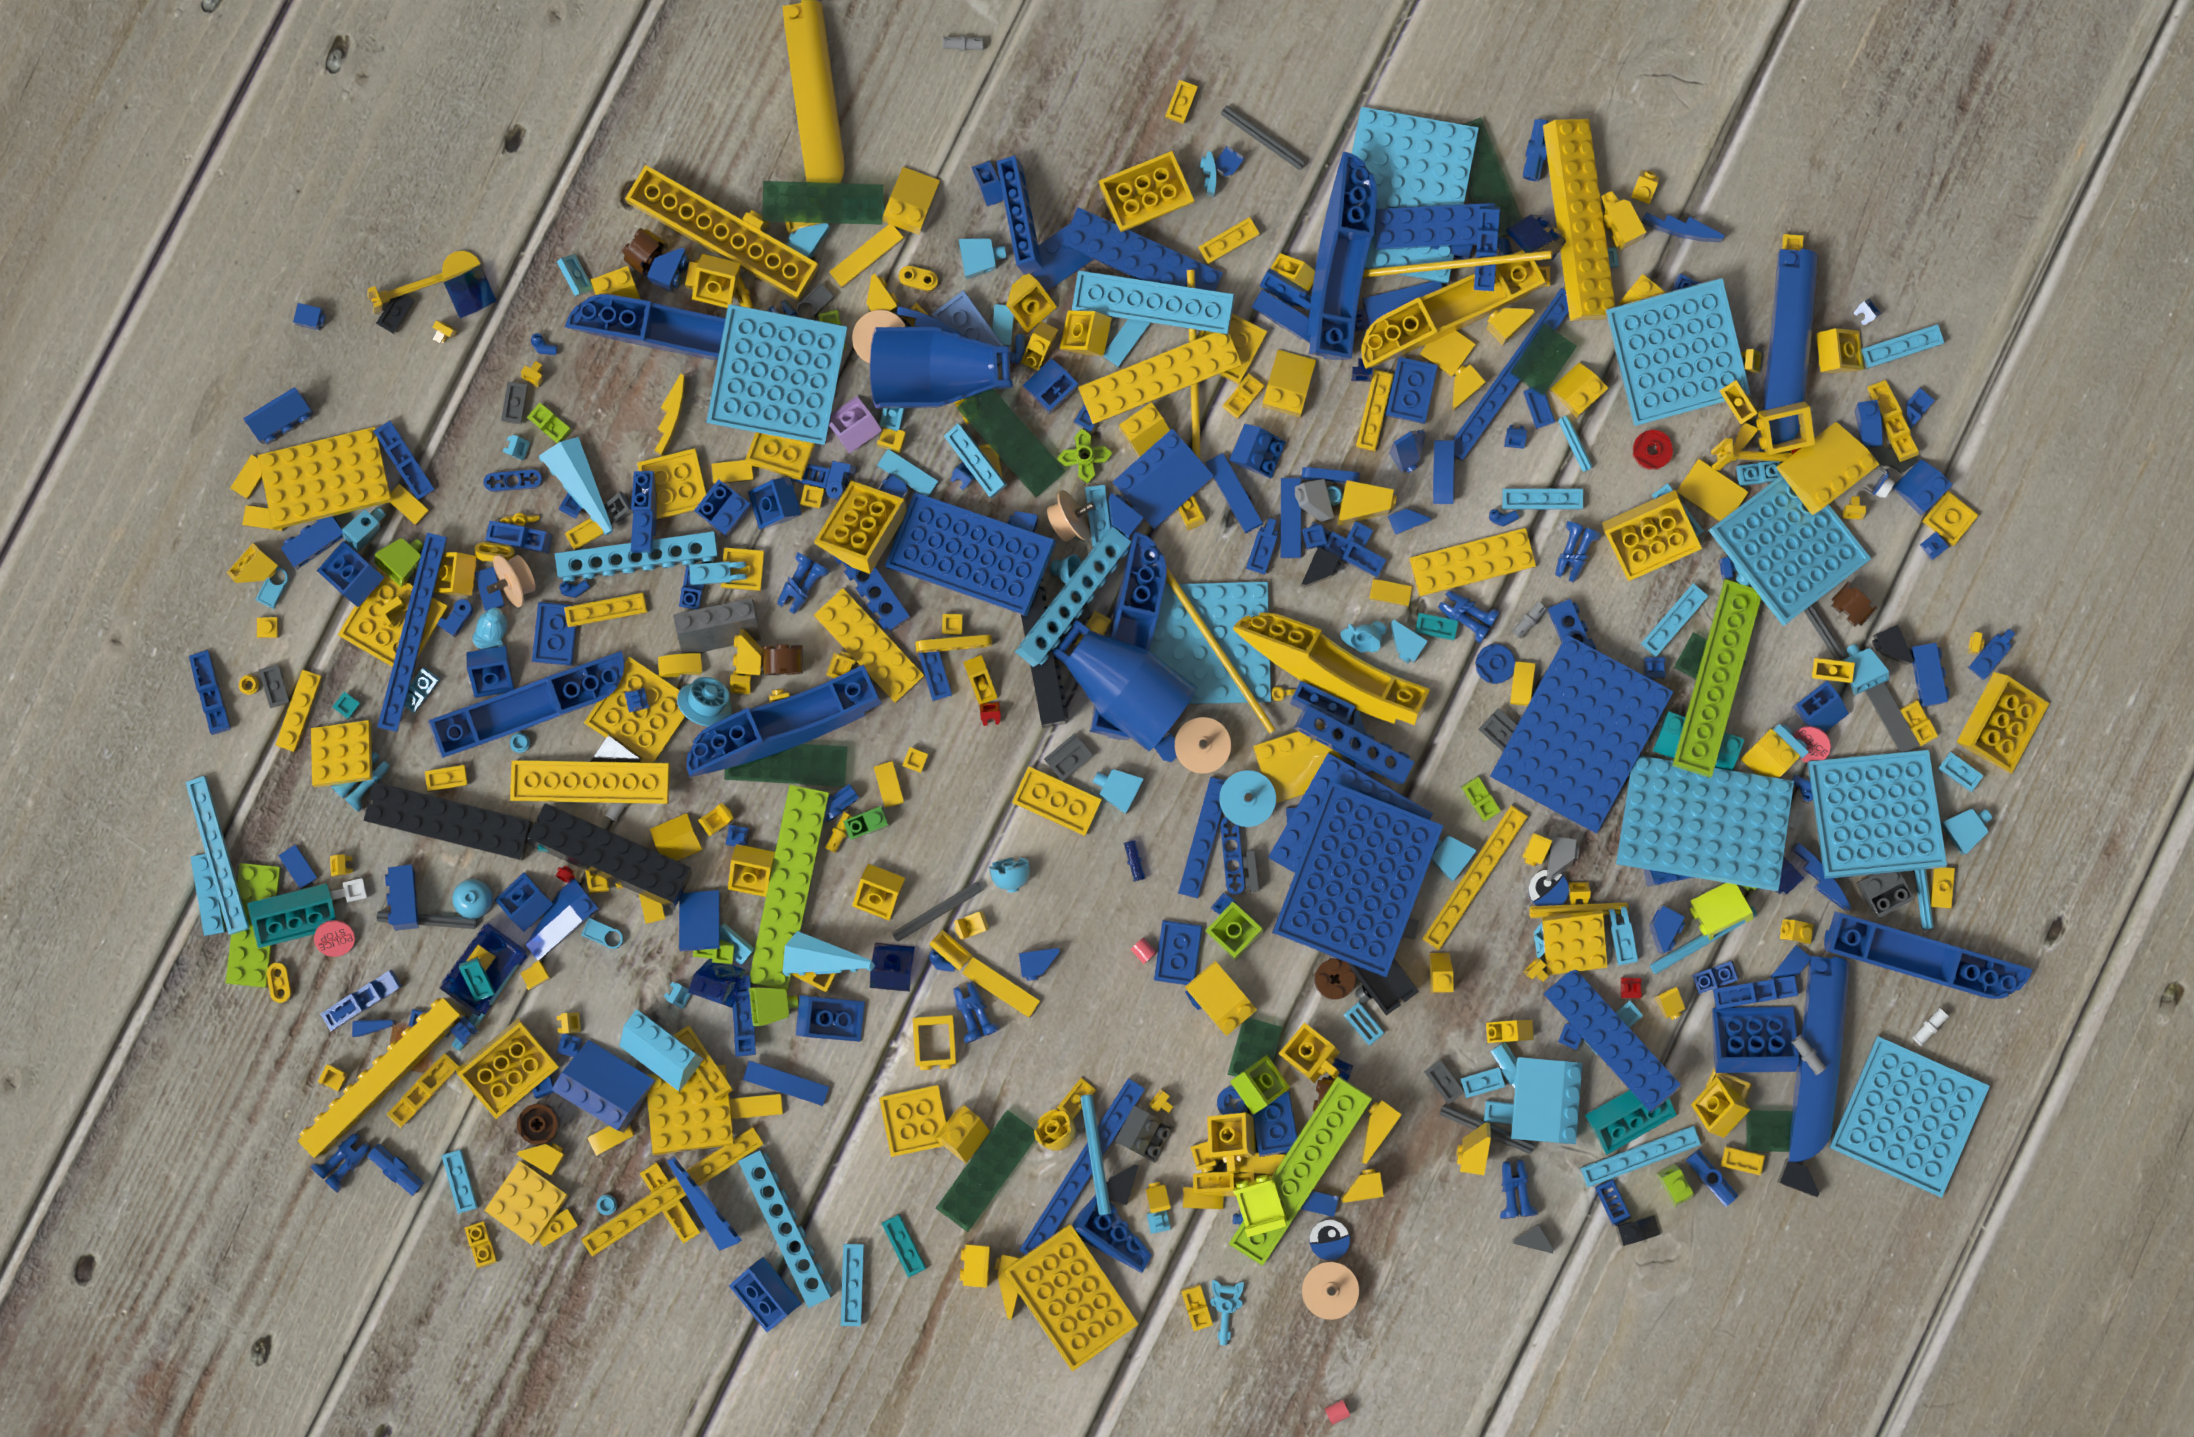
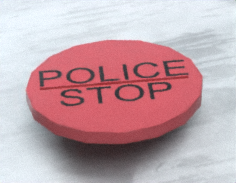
M1806 726L1794 733L1793 737L1796 740L1798 738L1807 745L1805 749L1809 751L1804 758L1800 759L1803 762L1824 760L1829 755L1831 742L1823 730L1813 726Z
M339 920L326 921L316 929L314 935L317 949L324 955L331 957L342 956L348 953L355 941L352 928Z

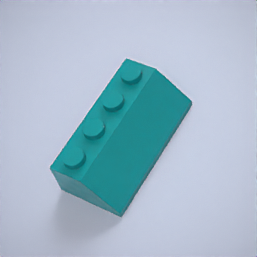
M1669 711L1665 714L1652 750L1653 752L1674 759L1685 717ZM1724 732L1715 768L1732 771L1745 739Z
M327 883L247 903L258 948L314 935L316 929L326 921L336 920Z
M1628 1090L1597 1109L1592 1110L1585 1116L1603 1151L1608 1155L1677 1115L1670 1098L1650 1113L1635 1095Z

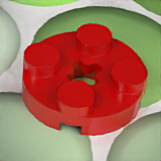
M1659 430L1643 432L1633 443L1632 456L1642 468L1659 470L1672 457L1673 447L1670 442L1671 440L1664 432ZM1657 446L1656 450L1658 453L1650 455L1647 447Z

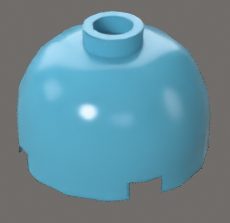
M1019 857V861H1013V858H1006L992 863V867L989 866L992 881L998 888L1007 890L1009 893L1019 891V888L1027 883L1030 876L1029 860Z
M466 879L454 889L452 896L453 906L463 917L470 919L481 918L489 912L493 904V893L490 887L483 881Z

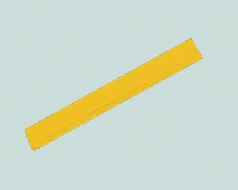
M1512 805L1509 807L1422 940L1437 950L1441 948L1528 816Z

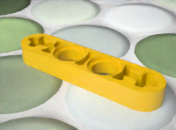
M992 635L921 640L916 641L915 645L916 653L986 648L993 646Z

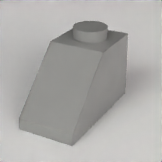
M1324 479L1302 483L1294 487L1299 507L1320 522L1334 518Z
M1552 836L1546 881L1553 880L1572 866L1574 859H1578L1579 847H1576V839Z

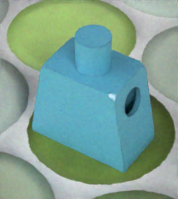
M989 238L959 239L966 280L995 270V260L1006 258L1005 247L992 248V242Z
M376 507L371 513L363 510L342 529L344 540L356 552L361 551L380 531L379 521L386 514L379 507Z
M1853 644L1846 649L1850 657L1844 661L1855 663L1853 682L1850 683L1854 696L1889 680L1888 669L1872 649L1868 648L1860 651L1857 644Z
M1112 769L1109 776L1097 772L1093 783L1103 787L1100 796L1124 814L1128 812L1143 782V779L1114 769Z
M1969 809L1941 822V826L1961 855H1964L1988 833L1984 824L1990 821L1992 816L1987 809H1984L1979 814H1976L1973 809Z
M1447 835L1443 841L1438 839L1431 861L1453 882L1475 854L1476 850Z

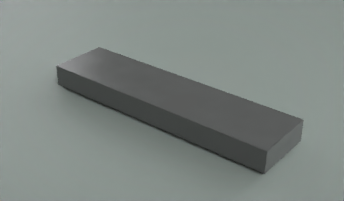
M1883 682L1866 690V695L1900 753L1907 752L1920 745L1885 683Z

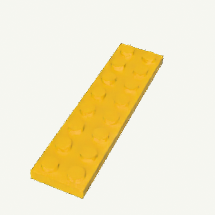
M1214 332L1078 387L1094 425L1239 367L1242 364L1230 334Z
M511 760L510 801L669 804V763Z

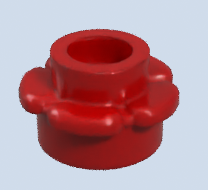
M567 866L557 868L556 877L561 881L570 883L572 879H575L574 871Z

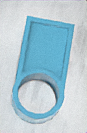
M279 567L276 569L277 571L284 572L285 581L280 585H274L271 578H267L255 599L272 609L275 608L289 581L288 573Z
M591 918L588 919L581 936L610 949L619 948L624 940L619 930ZM615 931L620 935V943L617 946L611 947L606 943V936L608 933Z

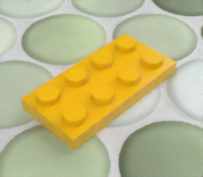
M1028 766L1012 803L1086 836L1102 799Z

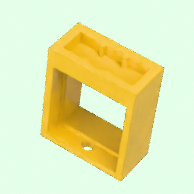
M1799 402L1758 412L1759 419H1756L1758 430L1761 431L1759 444L1760 448L1768 455L1815 445L1811 410L1807 403ZM1798 414L1801 438L1772 445L1769 421Z
M954 1016L913 1018L915 1067H920V1070H932V1066L940 1065V1069H951L952 1064H957ZM948 1024L950 1059L921 1061L919 1026Z

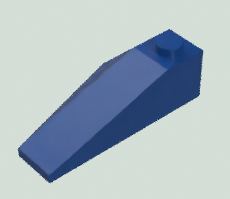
M1424 429L1421 431H1410L1393 442L1389 455L1401 473L1405 471L1410 473L1418 468L1416 464L1420 461L1426 434Z
M576 879L570 881L557 893L552 901L553 905L544 914L525 945L537 960L543 958L600 910L599 906Z
M1095 1195L1078 1213L1072 1227L1085 1243L1143 1273L1152 1255L1140 1239L1134 1236L1128 1228L1129 1225L1125 1220L1121 1219L1117 1213L1118 1210L1113 1204L1110 1203V1214H1099Z

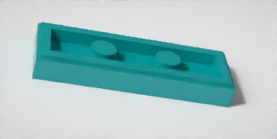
M900 1214L881 1223L907 1277L909 1278L927 1269Z

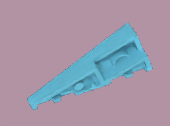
M579 437L561 441L539 455L540 461L548 466L551 474L561 481L565 490L582 509L584 508L588 512L592 521L602 528L605 535L612 534V526Z
M799 931L785 945L783 973L785 976H790L791 973L805 975L806 972H814L815 974L842 973L843 970L849 969L851 972H857L858 969L864 968L872 971L875 967L872 960Z

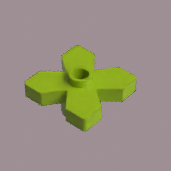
M1080 429L1074 437L1076 450H1063L1057 460L1065 467L1078 465V477L1086 484H1089L1095 476L1093 463H1106L1112 456V452L1104 445L1092 448L1091 435L1084 429ZM1087 454L1089 458L1081 459V455Z

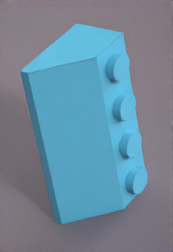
M637 1009L623 1027L619 1046L679 1092L704 1059Z

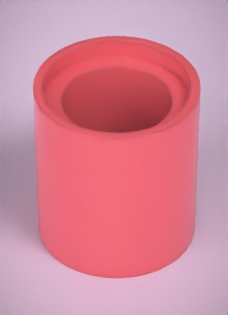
M1144 937L1130 949L1143 964L1157 953Z
M1343 1400L1324 1408L1332 1425L1350 1417Z

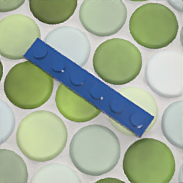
M1210 777L1178 894L1198 899L1222 812L1219 797L1221 788L1225 783L1224 780Z

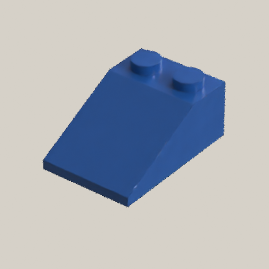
M344 541L317 569L318 573L357 607L367 599L369 594L384 579L383 575Z
M800 995L795 1035L861 1042L865 1002Z

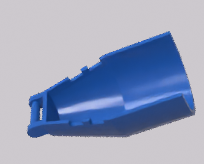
M876 327L872 335L870 349V384L874 406L876 409L939 408L991 389L1012 388L1013 381L1010 379L1009 359L1011 347L993 346L975 339L962 337L956 333L952 334L943 331L937 327ZM997 355H1001L1003 380H998Z
M1076 620L1072 625L1071 631L1059 647L1052 651V654L1064 662L1103 718L1148 752L1151 751L1184 711L1198 687L1151 651L1091 631ZM1078 633H1082L1084 635L1072 653L1067 656L1064 652Z

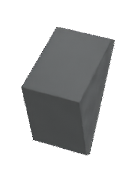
M622 491L604 504L611 526L633 513L631 505Z
M1535 1225L1512 1239V1244L1552 1254L1554 1251L1539 1225Z

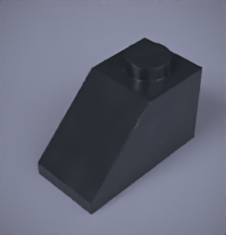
M1318 547L1301 586L1307 587L1331 578L1333 573L1337 574L1341 563L1338 562L1340 557Z
M1898 625L1873 635L1874 640H1872V644L1881 655L1906 665L1914 662Z
M1785 1160L1777 1183L1818 1197V1189L1808 1167L1802 1165L1803 1161L1788 1162V1160Z
M1133 1165L1109 1178V1181L1106 1182L1109 1200L1127 1205L1139 1166Z
M1655 1215L1615 1226L1621 1246L1660 1235Z

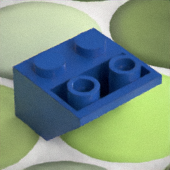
M679 248L656 257L647 275L650 283L672 293L675 288L678 289L682 281L680 275L683 270H687L690 261L686 250Z
M1051 358L1022 386L1050 415L1078 389L1079 384L1063 367Z
M1244 423L1230 461L1244 469L1271 479L1286 442L1261 427Z
M718 479L694 511L728 538L752 506Z
M1111 493L1108 500L1110 526L1117 529L1130 540L1133 537L1134 531L1137 532L1142 525L1144 518L1141 516L1142 512L1134 506L1131 508L1125 504L1127 501L1119 494L1115 496Z
M1828 680L1792 706L1807 726L1817 727L1824 732L1828 731L1849 714L1841 697Z
M1665 906L1658 907L1649 924L1657 952L1660 954L1672 950L1676 943L1674 940L1675 935L1680 934L1685 925V922H1683L1684 916Z

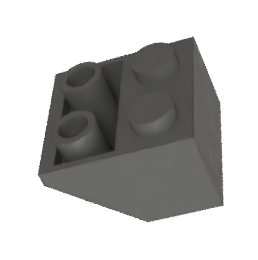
M1900 872L1873 874L1856 883L1865 901L1878 918L1914 900Z
M1133 1106L1115 1142L1155 1163L1174 1127Z

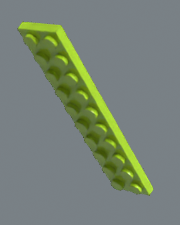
M1726 579L1723 581L1672 763L1674 767L1709 778L1713 775L1761 597L1752 587Z
M789 784L750 971V983L789 990L791 974L790 976H785L783 973L785 945L797 931L801 932L829 792Z
M1340 1076L1336 1077L1272 1175L1286 1215L1287 1226L1247 1237L1245 1232L1246 1226L1243 1220L1228 1244L1260 1265H1264L1372 1100L1370 1095Z

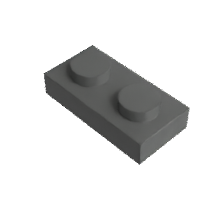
M507 382L502 422L522 425L528 391L527 384Z
M279 664L259 669L269 707L272 709L290 703Z
M1246 851V856H1242L1243 867L1248 868V876H1245L1246 889L1250 888V893L1258 892L1255 852Z
M1441 1060L1424 1071L1447 1104H1450L1465 1093Z

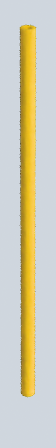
M1552 251L1364 269L1362 278L1552 259Z
M1187 270V287L1195 288V270ZM1189 329V342L1197 340V330ZM1198 383L1190 386L1192 451L1201 460Z
M1166 566V581L1269 734L1272 733L1276 728Z

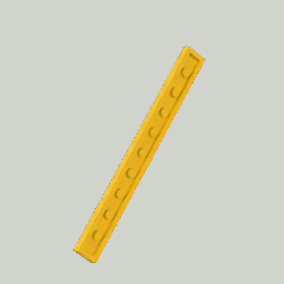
M750 1127L734 1138V1145L721 1146L686 1169V1172L698 1186H701L762 1146L763 1142L754 1128ZM675 1176L582 1237L581 1240L591 1256H594L686 1196Z

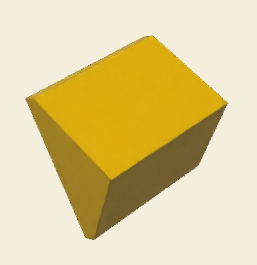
M687 813L650 829L658 852L675 861L703 850Z

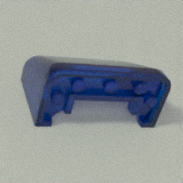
M489 921L485 922L439 985V989L478 1017L481 1013L485 1015L492 1006L489 1002L493 995L475 1002L459 969V964L467 962V959L477 945H480L496 956L485 971L495 994L517 964L521 966L528 957L525 948Z

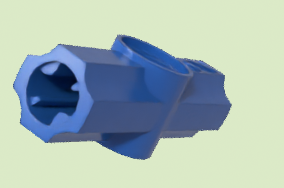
M1534 120L1531 139L1527 145L1525 155L1527 158L1522 177L1528 181L1540 180L1543 161H1545L1547 154L1543 125L1549 123L1547 120Z
M850 784L833 796H829L823 824L836 818L843 812L842 810L859 799Z
M380 1143L367 1155L371 1161L383 1170L382 1172L394 1183H398L411 1196H414L424 1185V1182L409 1170V1166L397 1156H393Z
M1699 1149L1685 1160L1725 1207L1739 1196ZM1711 1172L1717 1176V1180L1713 1184L1707 1181V1176Z

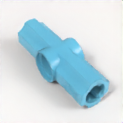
M1504 1042L1490 1052L1501 1067V1072L1507 1082L1515 1089L1517 1060Z

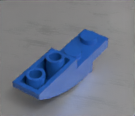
M634 471L631 510L633 511L631 552L652 553L657 519L654 471Z

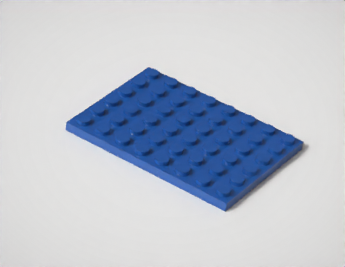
M1566 634L1493 768L1490 777L1597 834L1673 691Z
M1330 781L1272 933L1380 976L1387 977L1443 825Z

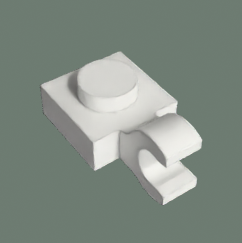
M363 878L343 882L344 889L330 891L332 900L346 897V901L349 903L367 899Z

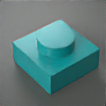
M344 691L332 708L349 720L361 703Z

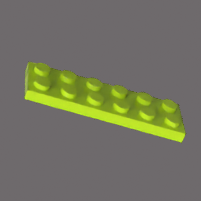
M239 864L237 885L250 929L231 935L225 984L267 988V969L270 966L272 945L262 948L257 947L247 903L278 896L281 867Z

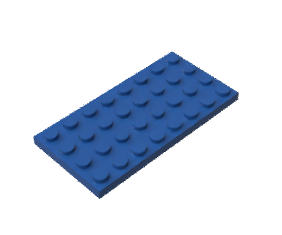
M914 492L885 567L1027 616L1056 541Z

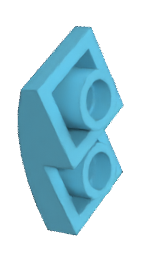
M1207 151L1206 157L1202 156L1200 168H1203L1204 175L1210 176V178L1206 177L1204 189H1207L1206 195L1214 197L1216 167L1212 153Z
M1779 461L1736 466L1739 486L1775 481L1781 476L1776 468L1780 465Z
M425 667L422 668L410 684L405 707L412 713H415L440 679Z

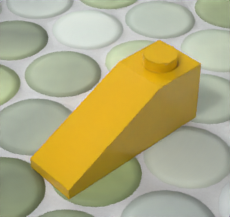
M1002 1254L1001 1258L997 1257L994 1269L998 1270L997 1276L1007 1319L1012 1320L1018 1292L1003 1270L1020 1258Z

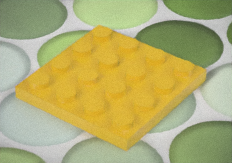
M378 567L376 570L384 576V579L359 607L354 606L337 635L393 667L413 586L406 582L403 587H400ZM392 596L396 598L398 596L402 599L405 606L389 615L394 627L384 626L378 618V615H380L378 609L385 605L384 601ZM432 598L417 659L436 629L438 621L448 609L447 605L435 598Z
M628 657L624 663L623 675L617 688L607 698L597 702L584 721V724L605 738L610 734L641 756V762L655 763L686 716L681 712L677 704V696L680 690L631 657ZM645 688L649 708L629 713L625 693Z
M717 1065L728 1082L726 1065ZM696 1072L692 1074L680 1092L657 1074L647 1075L656 1080L647 1094L653 1155L734 1145L729 1093L715 1101Z

